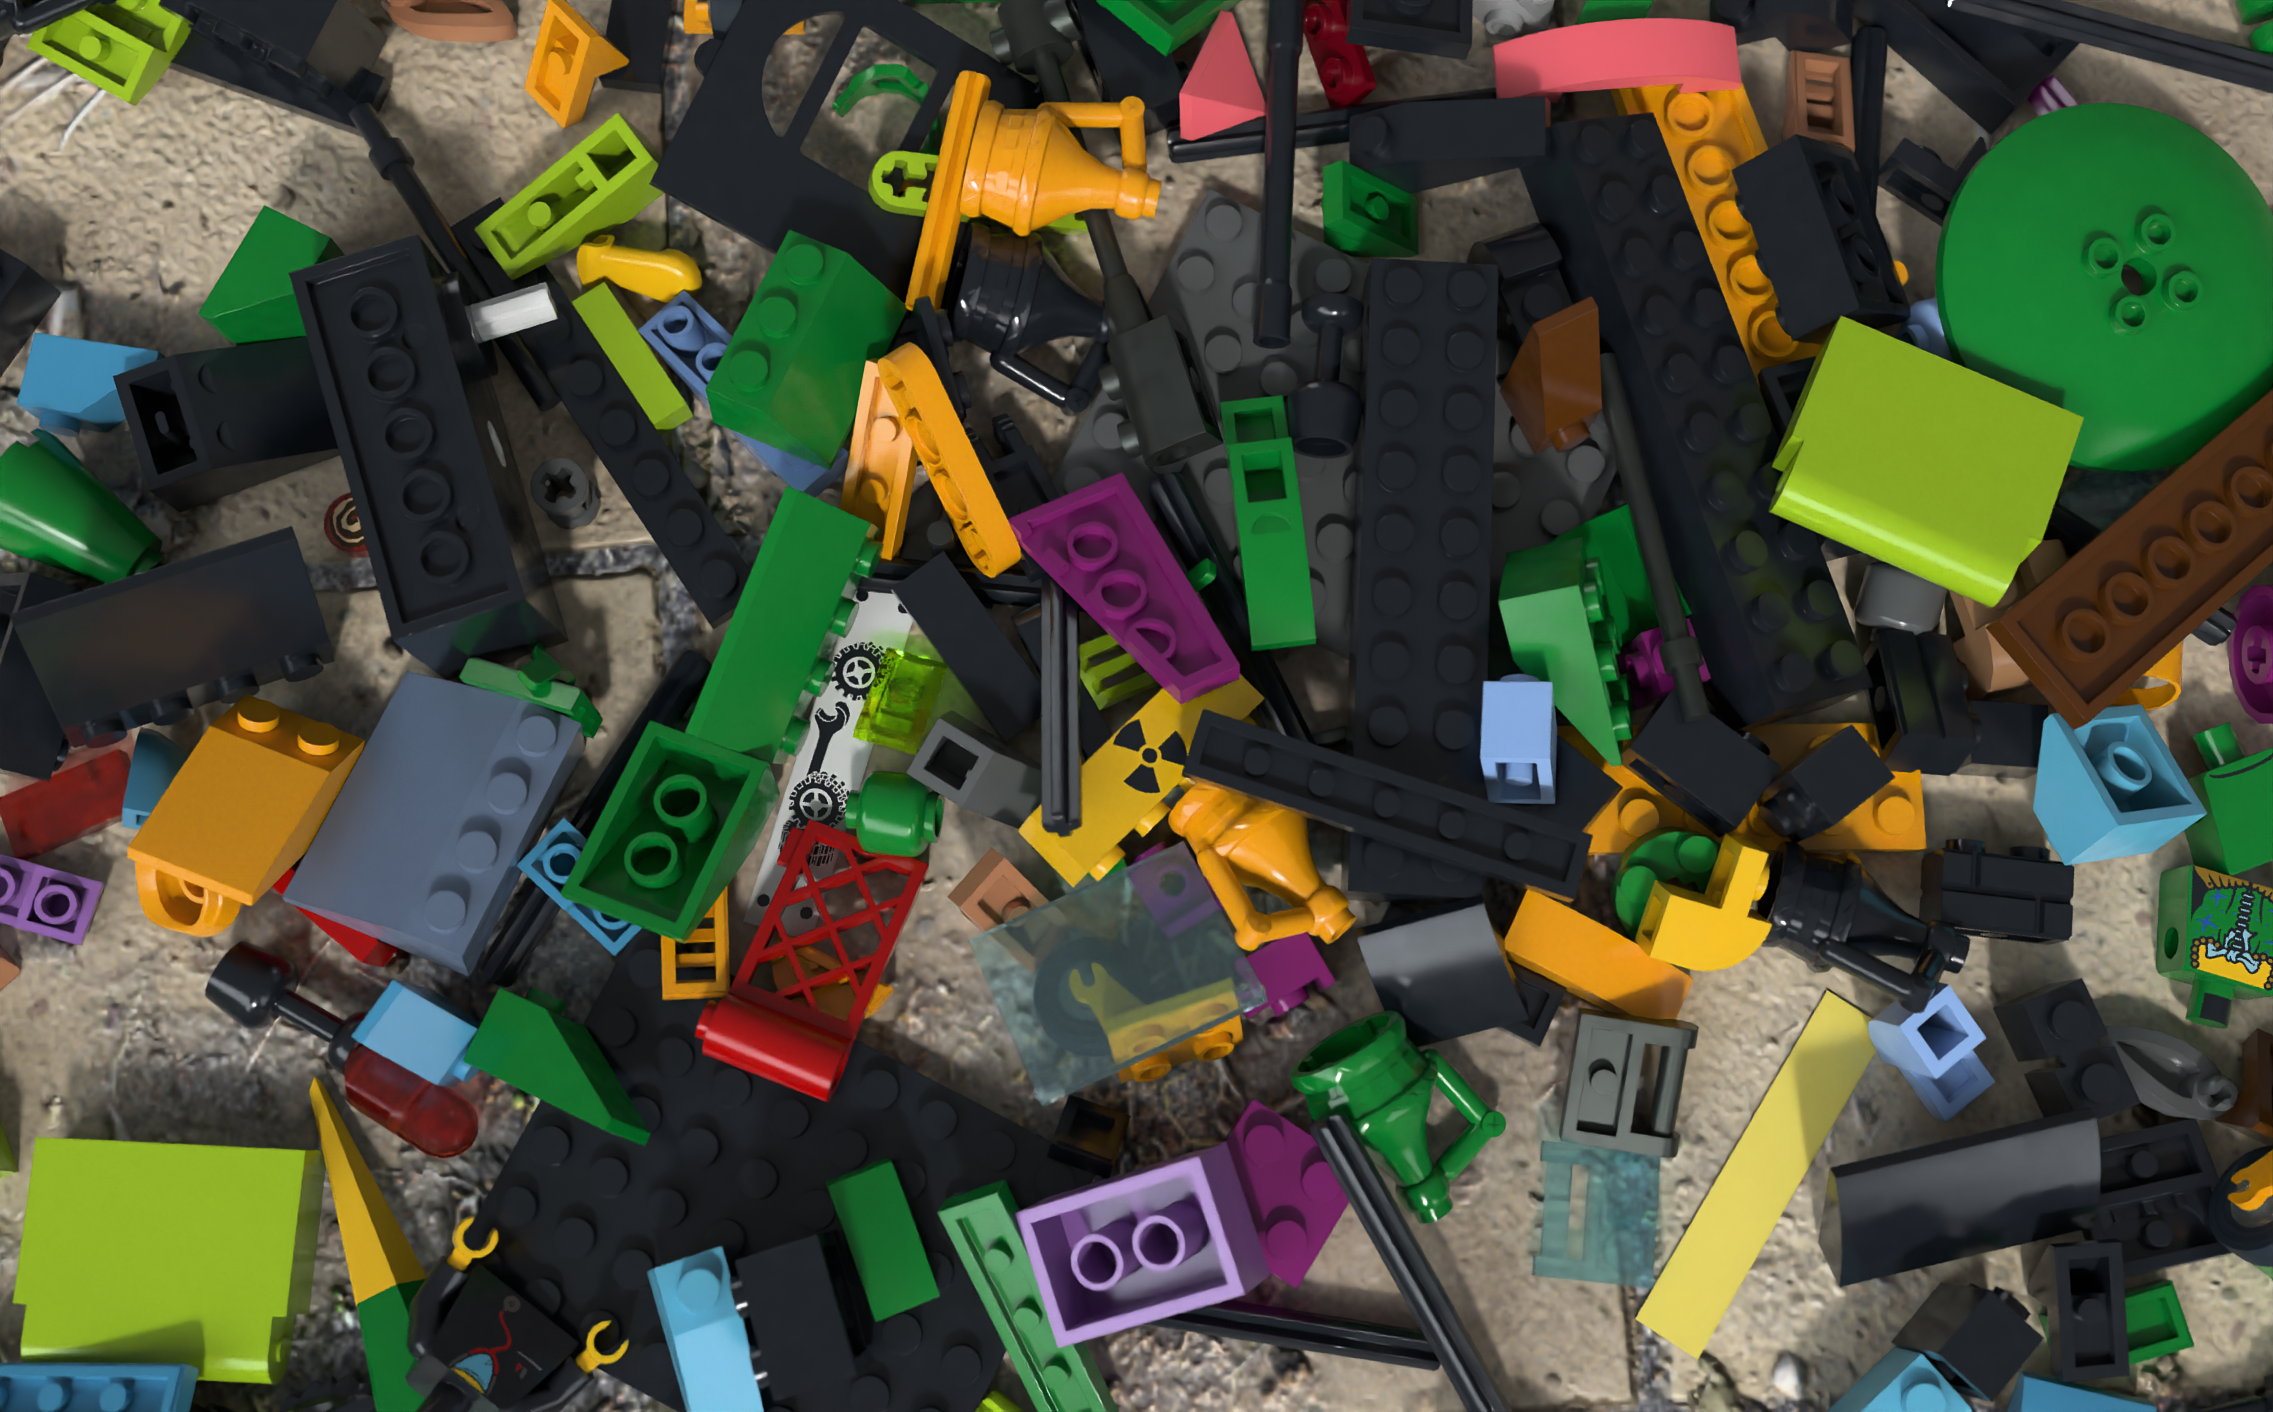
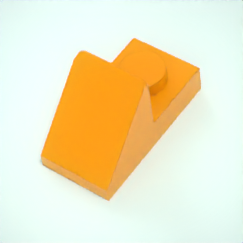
M548 0L524 89L565 129L582 122L595 77L626 66L630 60L592 22L566 0Z

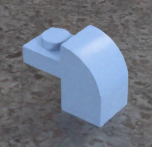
M1938 983L1923 1013H1913L1906 1010L1896 999L1868 1023L1870 1039L1884 1063L1896 1066L1935 1119L1947 1123L1995 1083V1080L1973 1051L1978 1044L1986 1039V1036L1949 984Z

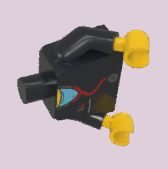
M475 1216L466 1217L455 1226L452 1233V1242L455 1248L449 1257H440L410 1304L406 1347L414 1361L405 1378L408 1385L425 1398L415 1412H560L594 1379L592 1371L600 1363H614L623 1356L629 1341L627 1339L613 1355L605 1356L598 1353L594 1347V1338L612 1322L609 1320L603 1321L595 1325L589 1332L586 1342L587 1348L579 1356L571 1354L580 1344L578 1341L480 1263L471 1272L467 1269L473 1258H481L495 1248L498 1241V1231L496 1228H493L482 1247L470 1250L463 1242V1234L466 1228L471 1225Z

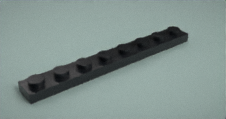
M498 197L457 222L451 228L496 297L544 282L547 283L557 308L558 319L518 332L561 396V401L714 630L733 617L751 571L546 264L513 280L508 277L474 229L505 204L501 197Z

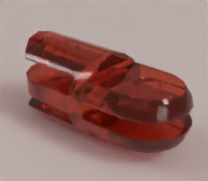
M362 1046L351 1053L345 1065L344 1082L346 1100L354 1109L383 1126L389 1132L425 1155L440 1160L459 1157L472 1147L478 1134V1116L475 1108L465 1097L448 1086L435 1085L366 1046Z

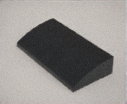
M1853 0V16L1865 26L1884 28L1888 34V46L1990 135L2018 109L2040 83L2048 78L2080 44L2071 40L1950 9L1945 5V0Z
M2088 1107L1830 1167L1818 1244L1838 1286L1843 1287L2093 1228L2097 1215L2101 1180L2097 1117L2092 1109Z

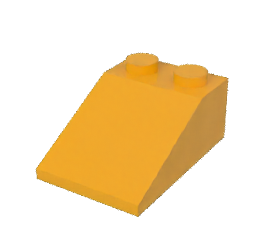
M246 694L206 730L129 844L127 858L252 906L308 851L364 749L365 739L339 730L328 723L318 722L279 707L271 701L258 699Z

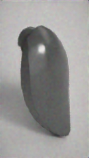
M2118 1025L2105 1026L2108 1034L2097 1038L2101 1048L2115 1046L2140 1101L2160 1113L2185 1120L2193 1118L2207 1121L2218 1118L2227 1110L2232 1109L2237 1103L2238 1090L2235 1083L2230 1078L2222 1075L2217 1066L2202 1052L2179 1038L2159 1030Z

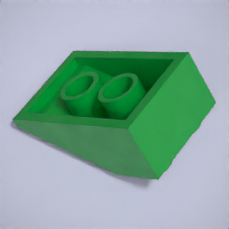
M649 721L560 894L565 899L685 944L754 849L776 804L780 791L769 763Z

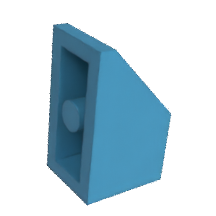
M35 333L17 405L40 420L38 426L51 433L69 437L79 436L80 429L106 433L126 420L113 376L166 357L155 350Z
M393 979L351 1036L362 1045L438 1086L456 1087L460 1081L464 1083L470 1081L480 1070L462 1060L481 1023L430 988Z

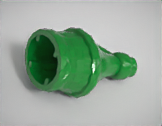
M1392 1010L1371 1014L1335 1031L1303 1054L1291 1068L1292 1086L1300 1093L1305 1094L1312 1122L1324 1113L1334 1109L1345 1112L1372 1161L1384 1169L1397 1183L1395 1192L1401 1205L1406 1211L1414 1213L1420 1224L1434 1222L1451 1211L1453 1202L1449 1196V1181L1456 1179L1492 1137L1500 1136L1506 1127V1120L1503 1114L1495 1111L1440 1052L1432 1048L1420 1052L1406 1036L1405 1019L1398 1012ZM1435 1085L1466 1117L1469 1123L1433 1165L1427 1147L1426 1120Z

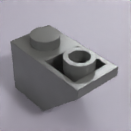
M953 710L937 719L906 774L960 807L1017 829L1042 804V765Z

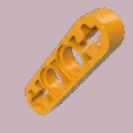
M910 342L905 343L878 360L877 366L880 378L967 555L984 575L990 578L996 577L1020 561V546L935 368L926 354L917 345Z

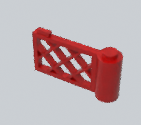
M809 819L804 831L792 827L777 859V865L786 868L784 875L729 992L723 996L720 1002L712 999L708 1001L698 1021L695 1037L704 1040L702 1054L828 1103L841 1080L852 1045L929 872V864L911 857L865 852L861 848L856 836ZM816 842L842 851L849 869L815 882L807 862ZM855 856L868 862L858 865ZM886 868L909 877L902 895L877 905L864 879L865 876ZM802 874L807 885L795 890ZM855 881L867 909L833 922L821 894ZM812 897L824 926L789 939L781 921L786 907ZM894 912L886 929L881 917ZM872 920L881 940L877 952L850 962L838 933ZM776 930L781 942L768 947ZM829 937L841 966L806 980L794 951ZM785 954L798 984L775 993L750 985L760 964ZM869 969L860 987L855 974ZM847 978L855 996V1002L847 1020L843 1021L820 1012L812 991ZM803 995L807 1006L794 1002L792 999Z

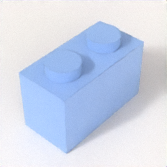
M1524 674L1507 675L1502 677L1500 681H1483L1480 759L1488 800L1493 803L1555 804L1557 723L1552 682H1540L1538 678Z

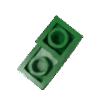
M888 1157L827 1181L826 1185L840 1227L851 1252L875 1322L939 1297L940 1295L891 1159Z

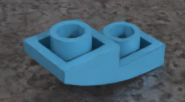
M563 818L516 866L616 957L642 927L562 897L560 893L587 842V839Z

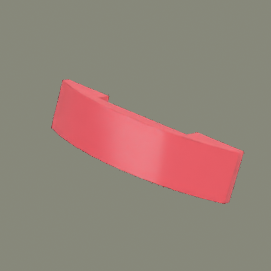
M1641 18L1594 22L1522 36L1493 45L1492 48L1497 99L1546 97L1551 103H1558L1561 94L1564 92L1677 84L1679 94L1739 89L1742 84L1735 28L1703 20Z

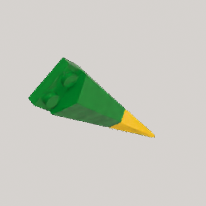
M314 1077L309 1089V1095L342 1236L376 1412H415L425 1398L410 1387L405 1378L414 1361L406 1347L411 1301L427 1276L322 1081Z

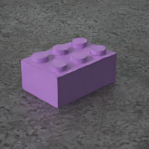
M1226 1142L1047 1197L1015 1213L1058 1348L1245 1295L1271 1275Z

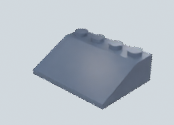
M406 671L282 896L283 900L469 977L523 872L516 865L537 845L585 750L582 723H578L569 717L521 698Z

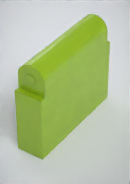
M1840 316L1818 351L1771 466L1782 471L1783 474L1776 486L1769 512L1992 608L2006 592L2018 566L2043 539L2084 417L1849 318Z
M36 1137L13 1304H26L21 1339L22 1362L187 1363L199 1369L197 1380L279 1383L287 1370L291 1356L295 1316L309 1313L326 1171L323 1151Z

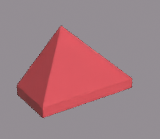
M1220 11L1180 91V138L1193 141L1266 115L1267 106L1232 12Z

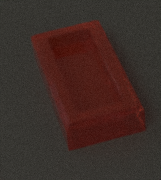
M117 749L53 775L50 778V782L38 781L0 797V815L15 858L25 861L122 822V807L131 767L128 753Z

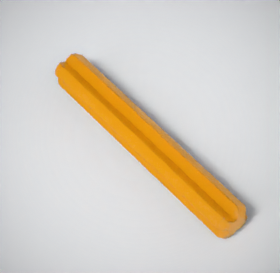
M964 70L956 79L905 302L906 309L910 311L913 310L915 299L924 296L930 297L934 311L941 308L962 216L960 202L971 144L984 101H988L992 84L989 77L974 71Z

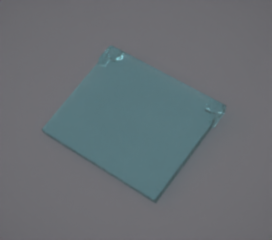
M1184 841L968 939L969 945L1034 1087L1033 1095L1041 1102L1042 1107L1268 1002L1264 985L1260 983L1250 962L1246 959L1241 947L1236 943L1233 932Z

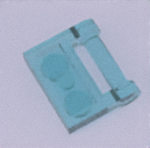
M1541 1141L1540 1161L1546 1162L1540 1255H1533L1532 1275L1653 1288L1660 1157L1595 1146ZM1573 1165L1588 1166L1582 1260L1566 1258Z

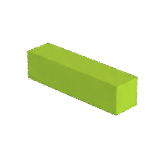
M605 282L572 301L578 314L661 437L693 417L687 403Z

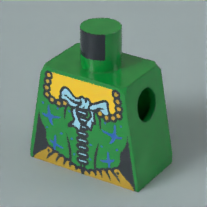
M2192 864L2161 872L2159 881L2156 969L2158 974L2163 977L2192 985L2185 1017L2187 1020L2208 1027L2228 1028L2234 998L2252 1000L2273 996L2272 888Z

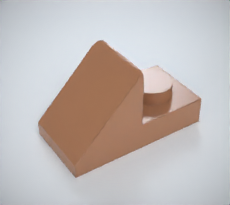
M992 847L947 896L961 910L962 915L1032 976L1039 971L1076 928L1004 856Z

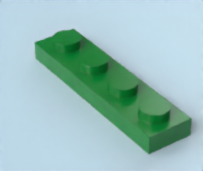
M999 1181L946 1199L938 1214L1037 1411L1119 1412L1085 1341L1060 1348L1057 1346L1015 1213L1020 1210L1006 1181Z

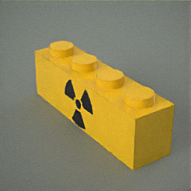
M1241 674L1240 679L1181 705L1162 688L1082 765V826L1073 830V834L1069 837H1060L1058 833L1046 832L1042 827L1041 804L1026 819L1018 832L1072 887L1078 884L1088 873L1099 881L1126 855L1117 844L1133 828L1144 837L1171 810L1162 800L1177 785L1187 793L1190 788L1198 783L1181 775L1202 710L1206 709L1257 725L1249 714L1265 698Z

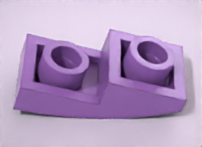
M0 854V923L82 946L105 883Z

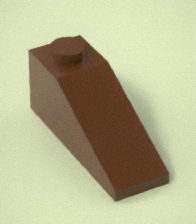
M1592 296L1532 324L1499 390L1534 455L1554 446L1557 453H1560L1583 442L1591 435L1589 428L1602 410L1598 306Z

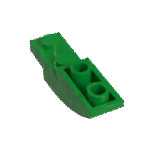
M1283 395L1220 402V419L1235 518L1236 543L1251 650L1260 651L1316 644L1303 516L1292 438L1288 434Z

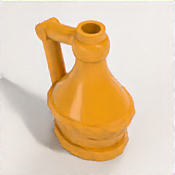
M1129 96L1124 98L1122 102L1041 103L1037 109H1004V105L995 100L984 101L967 162L960 212L969 218L980 217L983 214L1013 228L1014 233L1020 237L1029 236L1032 230L1046 226L1067 215L1089 209H1114L1115 214L1119 217L1137 220L1141 216L1154 218L1162 180L1150 178L1149 173L1146 172L1145 105L1143 101L1138 97ZM1068 127H1119L1123 171L1102 163L1083 149Z
M1200 782L1190 788L1170 812L1168 823L1172 831L1185 837L1197 856L1196 859L1202 876L1206 877L1236 928L1234 938L1241 948L1253 951L1257 949L1260 943L1306 932L1313 936L1319 935L1326 944H1330L1344 934L1356 921V916L1348 909V898L1338 887L1327 885L1316 868L1309 845L1307 819L1305 816ZM1242 885L1261 888L1281 898L1292 908L1269 914L1258 912Z

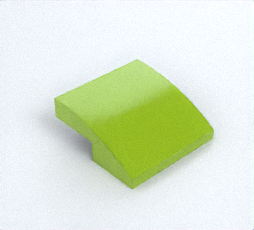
M117 0L109 5L97 3L33 32L26 48L125 102L136 105L164 74L191 30L187 28L189 23L158 6L160 0Z

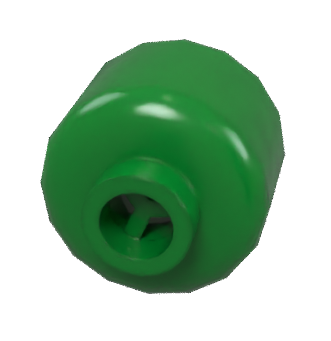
M882 770L872 771L867 775L860 791L851 790L849 792L845 811L846 827L856 829L858 842L865 852L916 857L925 851L929 843H937L940 838L944 815V798L941 794L934 792V790L906 773Z

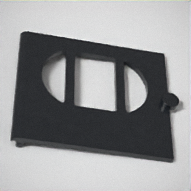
M745 0L724 41L709 39L697 48L694 55V63L699 73L704 76V79L649 184L775 255L789 230L844 251L851 255L905 304L925 217L897 214L883 210L873 201L870 193L809 159L800 151V147L861 29L868 28L933 67L936 71V75L897 151L919 152L950 89L955 85L957 77L964 70L974 71L989 77L992 84L988 100H995L1003 104L1004 109H1037L1041 103L1046 102L1040 82L1033 83L1009 67H1004L996 59L899 0ZM840 15L842 17V24L785 135L778 137L769 123L762 98V76L770 50L776 41L794 25L816 16ZM894 167L891 174L882 179V183L892 185L893 196H897L905 180L902 174L903 169ZM960 222L940 309H946L957 259L971 223ZM909 310V314L906 319L911 318L912 311Z

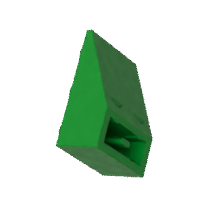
M1583 537L1507 552L1498 602L1513 661L1526 675L1534 676L1540 682H1552L1555 706L1612 767L1622 765L1623 740L1633 739L1629 712L1634 711V704L1627 673L1619 674L1616 654H1620V644L1613 615L1605 617L1602 595H1606V585L1600 558H1588Z

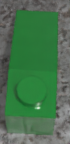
M499 987L462 1061L596 1127L645 1146L651 1132L586 1026L562 1016L567 1003L530 987L525 999Z

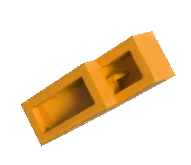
M1525 889L1518 894L1502 930L1507 959L1549 978V980L1566 987L1567 992L1609 1012L1659 1020L1676 1019L1693 981L1692 977L1672 964L1650 958L1633 941L1579 912L1529 889Z

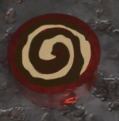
M351 492L341 495L331 503L325 513V534L328 540L344 554L355 558L369 557Z

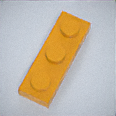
M873 358L865 362L839 509L878 527L881 532L877 541L884 544L881 558L891 560L900 556L919 456L882 383L877 366L879 359Z

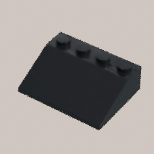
M292 526L9 614L62 730L74 748L86 745L88 748L106 747L123 740L128 735V730L152 722L157 726L175 724L193 715L194 708L217 700L224 704L237 703L246 694L250 696L256 695L260 691L259 686L283 678L288 682L303 681L322 672L325 664L334 662L330 639Z

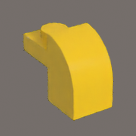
M1725 833L1705 894L1655 880L1634 940L1636 944L1650 958L1698 971L1725 969L1748 958L1760 947L1772 926L1756 910L1750 908L1752 901H1758L1767 887L1770 868L1766 860L1769 853L1751 840Z

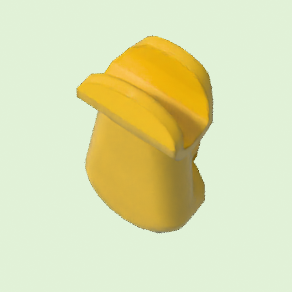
M599 235L593 240V243L585 242L577 253L578 275L586 288L593 289L605 282L608 287L613 284L668 304L683 290L693 298L700 291L702 285L697 259L693 256L689 257L688 254L676 249L668 248L658 252L614 245V235Z

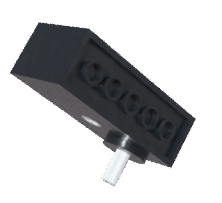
M418 233L289 272L393 642L446 680L459 677L469 657L473 659L477 657L500 664L531 654L537 641L546 648L568 642V635L491 377L498 375V364L491 339L558 319L557 308L547 283L537 284L478 303L463 273L456 271L448 274Z

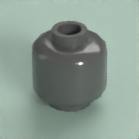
M1873 562L1864 571L1854 608V617L1860 624L1872 628L1869 639L1872 641L1878 633L1885 629L1912 631L1914 636H1918L1921 633L1934 634L1938 627L1948 589L1886 562Z

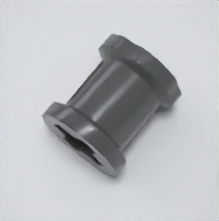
M565 458L550 459L542 463L534 471L530 481L531 495L535 503L546 512L548 518L558 527L573 530L579 526L589 525L596 518L601 506L597 495V488L587 478L584 470L574 461ZM547 480L550 482L548 487L545 485ZM574 489L576 490L571 499L566 496H560L556 499L557 494L561 490L571 493ZM584 502L586 503L585 508L582 507V504Z

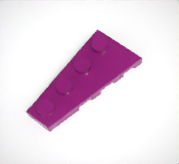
M1122 472L1007 519L1018 544L1180 705L1240 679L1239 662Z

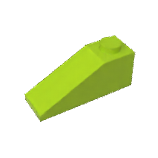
M617 112L474 230L508 277L515 280L579 247L585 242L631 220L660 197L664 192L649 183L662 158L646 136Z

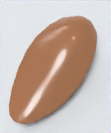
M380 0L381 6L388 17L400 27L417 36L439 41L501 42L513 40L518 35L516 21L508 7L501 0Z

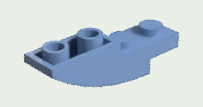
M683 290L637 331L682 382L710 410L705 388L733 336ZM728 429L774 477L778 476L789 487L816 498L846 471L849 454L843 447L831 470H828Z

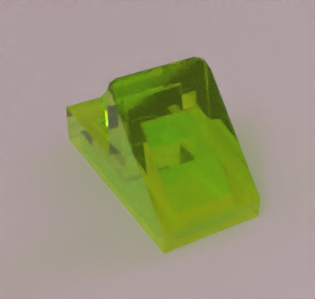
M887 647L854 728L853 738L866 745L915 758L927 737L929 723L945 682L948 668L946 664Z

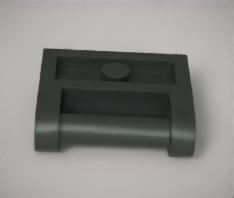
M1579 1007L1559 1127L1560 1140L1657 1157H1676L1681 1135L1675 1132V1125L1688 1049L1696 1048L1699 1027L1693 1023L1677 1019L1659 1020ZM1645 1043L1661 1045L1649 1125L1643 1127L1631 1126Z

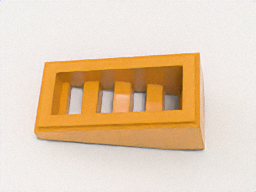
M727 886L704 916V918H713V928L695 929L686 941V943L714 942V953L675 954V943L681 942L661 935L662 1000L723 998L729 992ZM715 966V979L676 980V968Z

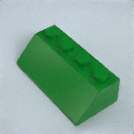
M786 485L685 733L772 764H785L789 755L796 757L800 753L811 726V722L804 719L813 695L822 697L834 672L835 662L829 660V656L838 636L847 637L857 617L859 602L854 601L853 598L862 576L868 579L872 577L880 561L884 544L877 541L881 532L878 527Z

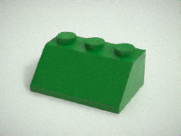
M789 230L705 388L713 422L831 470L855 422L865 362L873 358L880 359L889 354L909 314V310L906 309V305L851 255Z

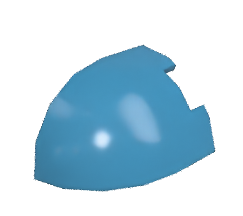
M140 727L122 807V827L140 829L188 759L183 748L162 733L149 728Z

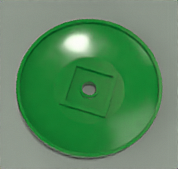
M2106 102L2080 104L2049 112L2018 127L1994 144L1965 176L1944 218L1935 264V291L1938 314L1946 343L1954 363L2084 417L2068 465L2101 473L2130 474L2150 472L2180 464L2271 388L2273 384V214L2249 175L2231 155L2212 139L2172 116L2149 108ZM2124 265L2133 267L2140 274L2142 290L2139 295L2131 293L2124 286L2121 277Z

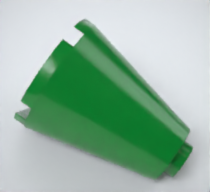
M37 428L31 431V433L38 441L29 447L16 441L0 456V549L101 585L164 566L165 557L159 554L162 540L58 437L46 430Z

